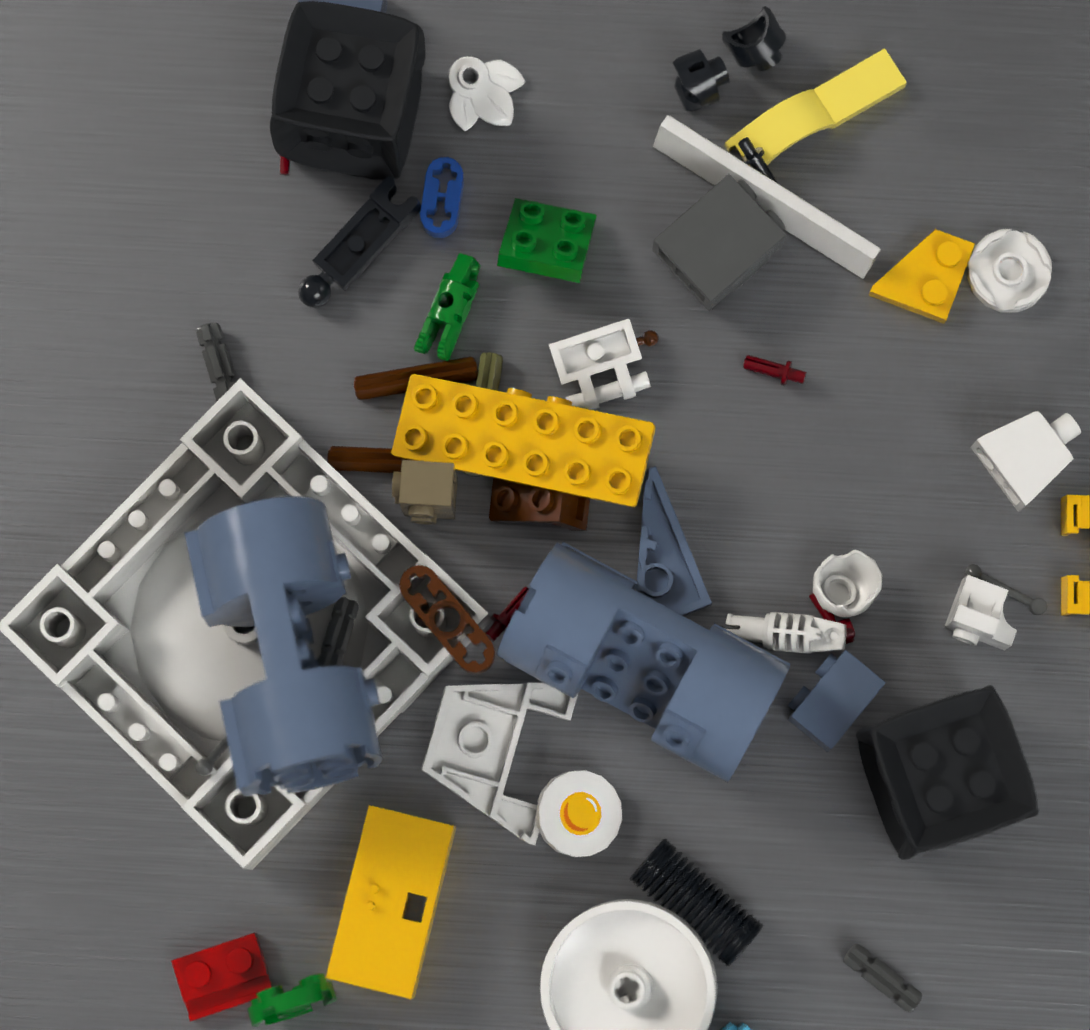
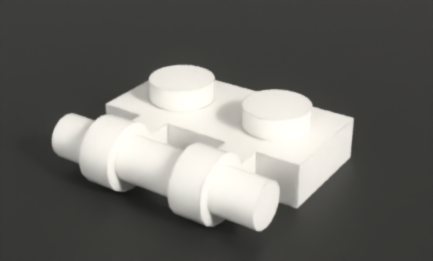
M629 318L549 344L561 385L578 380L581 392L566 397V400L571 401L574 407L596 410L600 408L599 404L622 396L624 400L636 397L635 392L651 387L646 371L630 376L626 365L642 359ZM614 368L617 381L593 387L591 375Z

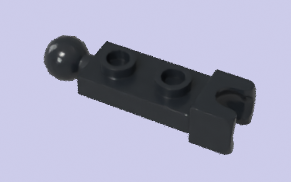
M386 177L369 195L370 199L312 260L321 272L319 275H310L301 281L298 295L303 304L316 308L327 303L331 296L330 286L334 282L346 291L400 231H403L419 214L421 209L419 200L412 196L403 204L395 205L391 203V199L397 193L394 178Z

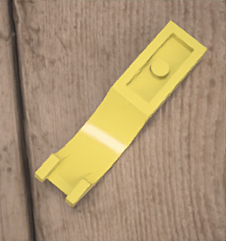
M884 48L817 88L795 94L778 103L725 142V147L728 152L737 148L743 158L744 153L738 143L742 139L749 137L755 148L762 147L765 151L762 158L768 166L779 154L798 141L820 130L836 128L905 88L907 82Z

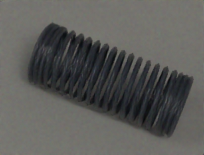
M663 839L632 874L630 881H633V884L639 887L650 876L643 885L642 892L646 891L656 881L647 893L648 897H651L663 885L653 898L654 902H657L670 889L659 903L662 907L677 893L666 907V909L671 910L683 898L673 911L675 914H678L690 902L680 915L682 919L697 906L686 920L688 924L704 910L692 925L694 930L711 914L697 932L699 936L718 918L702 938L704 943L725 922L708 943L707 949H710L732 926L712 951V954H716L739 930L718 956V960H722L725 966H730L761 931L763 924H760V921H756L752 914L746 916L747 909L740 911L741 904H736L733 907L735 899H730L727 902L729 894H724L721 897L723 888L715 891L717 883L710 885L711 878L704 880L705 873L697 876L700 871L699 867L691 871L694 862H690L685 866L688 857H684L678 862L682 852H677L672 857L676 847H673V844L670 845L667 839Z

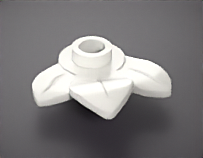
M472 56L459 58L452 64L448 72V83L453 91L449 102V112L452 119L463 131L470 129L478 118L492 125H511L514 107L509 93L517 90L525 83L522 74L511 64L502 60L483 63L480 59ZM464 70H472L476 74V82L474 84H468L464 81Z

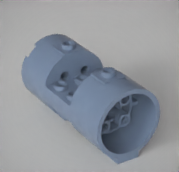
M294 496L258 500L222 511L204 521L197 530L186 532L185 538L203 619L209 627L221 624L234 627L255 626L264 665L265 680L244 688L231 699L219 701L236 784L244 797L254 794L266 795L272 792L270 786H279L280 789H286L287 794L318 789L358 777V767L366 763L368 768L379 766L383 759L375 728L372 706L380 705L374 678L366 680L361 667H320L318 660H315L312 649H309V644H314V637L309 618H306V615L330 606L339 600L342 595L347 594L344 580L351 579L346 554H338L336 551L325 504L314 498Z
M562 542V544L556 543L531 581L530 589L519 609L515 611L501 640L497 656L573 699L583 689L594 695L598 700L609 703L631 715L635 720L656 729L650 741L718 778L729 782L772 704L791 664L715 623L711 626L710 630L702 627L636 591L638 582L565 542Z

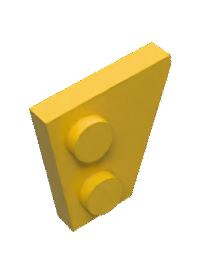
M935 229L872 286L868 296L944 324L975 243Z

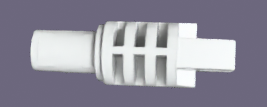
M770 612L764 618L728 613L726 618V625L740 627L739 630H726L749 642L763 643V647L768 650L811 654L813 652L843 651L845 649L847 626L842 623L817 618L814 615Z

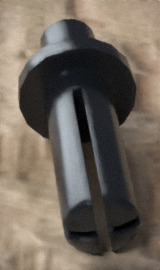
M749 137L739 141L738 145L744 153L741 161L778 183L762 158L765 153L763 148H755Z

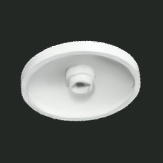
M624 899L596 905L575 917L561 930L545 957L540 980V995L543 1012L550 1030H708L716 1008L717 979L714 964L707 947L698 933L684 919L660 905L647 901Z

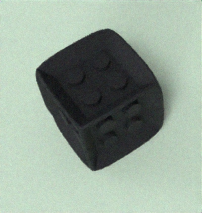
M319 1L296 3L283 40L272 96L270 134L278 155L305 166L375 179H385L389 176L394 179L399 178L408 156L421 94L422 68L425 62V38L422 28L405 18L369 9Z
M992 685L960 693L906 711L874 727H864L856 733L863 768L878 812L890 841L901 860L910 859L920 852L954 845L1007 827L1025 818L1038 815L1036 793L1024 754L1008 712Z

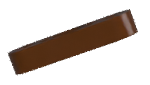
M422 565L408 568L402 574L399 583L403 598L464 671L470 674L486 672L495 660V649L491 640L433 570ZM414 576H417L420 580L426 577L431 579L427 587L435 599L440 592L446 596L445 599L434 603L427 614L421 610L422 607L429 605L420 593H416L413 596L408 593L413 587L410 580ZM443 608H453L460 615L459 626L451 632H443L435 625V616ZM467 626H471L474 632L466 635L471 643L476 647L481 644L486 646L483 652L485 661L481 664H478L475 660L469 663L464 661L468 653L460 641L455 648L448 643L460 637Z

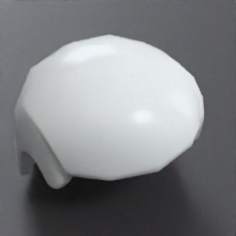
M852 550L844 555H830L817 568L813 576L812 592L822 609L839 617H852L864 613L882 590V573L877 563L859 550Z

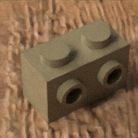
M402 460L401 472H393L392 497H395V504L400 505L404 516L411 517L412 523L434 525L437 522V518L455 519L458 476L454 463Z

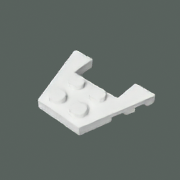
M544 682L445 686L421 770L519 839L535 846L539 834L536 825L538 805L504 796V788L527 709L569 721L571 720L578 694L573 699Z

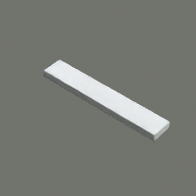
M667 115L661 123L653 144L654 148L714 186L728 174L737 182L740 179L745 181L757 196V199L754 201L765 212L768 210L773 211L784 223V230L864 279L881 250L878 246L673 117Z

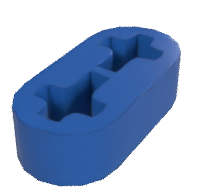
M439 157L433 160L428 166L425 176L420 220L424 231L434 238L450 236L456 230L459 221L464 175L461 165L450 157ZM443 169H450L451 176L456 178V180H449L446 193H440L439 179L434 178V176L442 175ZM438 202L445 203V215L450 218V220H443L441 227L434 226L433 219L428 218L429 215H436Z

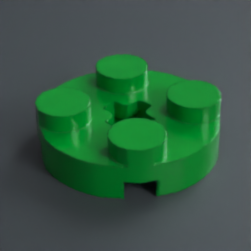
M319 973L301 979L299 981L300 985L287 992H284L282 986H276L257 993V998L251 1000L252 1006L247 1009L252 1027H258L263 1020L266 1025H271L313 1011L311 1004L323 1001L324 1007L335 1002L337 997L332 982L326 981L324 973Z

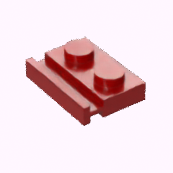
M251 933L171 960L190 1022L250 1002L257 998V993L272 988L257 933Z

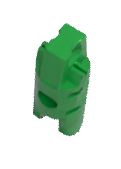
M459 253L450 273L444 274L439 290L436 292L431 304L430 312L426 316L415 343L414 351L422 354L428 353L439 329H442L444 331L437 347V356L445 361L450 360L462 331V325L467 319L472 301L475 299L479 288V283L476 279L481 265L474 257Z

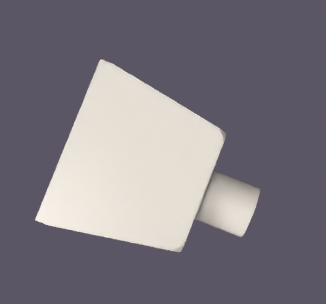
M1035 411L981 436L974 442L971 449L1019 512L1074 459L1065 444L1080 435L1081 429L1074 418L1068 413H1065L1049 424L1039 411Z

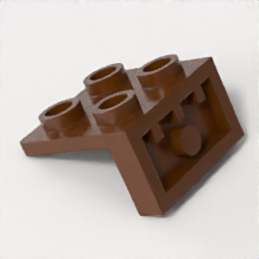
M493 478L489 520L513 523H551L571 531H587L590 498Z

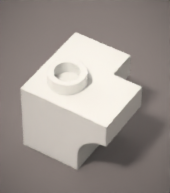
M967 575L961 580L944 628L954 631L952 637L963 643L977 646L978 641L1005 651L1012 646L1017 632L1016 629L1007 623L1003 614V605L1008 590Z

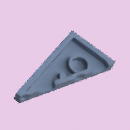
M654 466L645 473L636 591L678 614L686 616L711 606L712 602L657 467Z

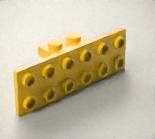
M412 374L409 379L391 453L397 458L413 461L454 463L458 471L634 508L638 504L656 427L652 422L574 407L571 401L559 397L548 396L547 401L532 398L531 393L520 389L508 388L506 393Z

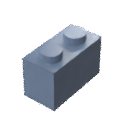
M846 649L838 658L830 653L815 672L821 677L811 691L803 686L788 704L794 712L787 720L826 752H829L886 684L884 680Z

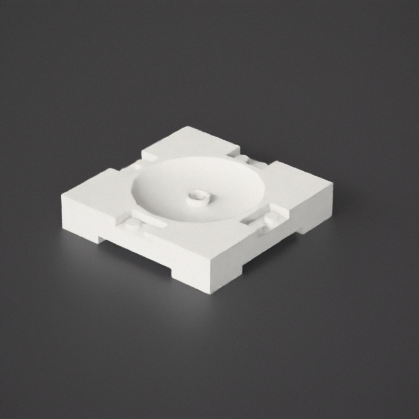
M240 378L181 437L182 443L61 566L56 564L0 621V631L182 806L181 808L243 869L253 870L333 785L288 794L286 789H280L279 786H270L272 792L266 795L254 794L244 797L237 788L229 747L214 762L213 770L209 775L202 776L197 773V762L201 759H206L226 737L219 701L233 698L235 694L244 688L265 680L266 675L255 627L247 634H240L234 626L221 624L209 627L203 619L185 533L197 530L204 521L222 511L258 500L294 496L314 498L325 504L336 551L338 554H346L351 573V579L344 580L347 594L342 595V597L355 600L359 605L356 619L353 621L354 626L346 653L343 655L342 666L361 667L366 680L374 678L380 705L372 706L377 737L454 660L403 598L399 587L402 574L408 568L417 565L430 568L482 630L491 620L489 613L428 555L416 547ZM414 576L410 580L413 587L408 593L412 596L420 593L429 605L422 607L421 610L427 614L434 603L445 599L446 596L440 592L435 599L427 587L431 579L426 577L420 580L417 576ZM336 602L322 610L306 615V618H309L314 637V644H309V649H312L315 660H318L319 655H321V647L329 621L332 619L331 614ZM443 608L435 616V625L443 632H451L459 626L460 615L453 608ZM467 626L460 637L448 643L455 648L460 641L466 648L471 642L466 635L474 632L471 626Z

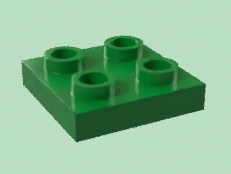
M515 198L498 254L497 266L580 283L597 215Z

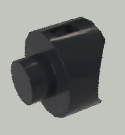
M763 7L758 16L747 25L736 30L724 31L722 40L739 66H756L759 71H766L774 67L781 60L782 54L779 49L786 40V34L781 29L771 9Z
M698 49L678 57L673 62V66L678 74L674 86L686 111L700 110L719 102L718 87L730 81L726 66L720 56L707 61L704 53Z

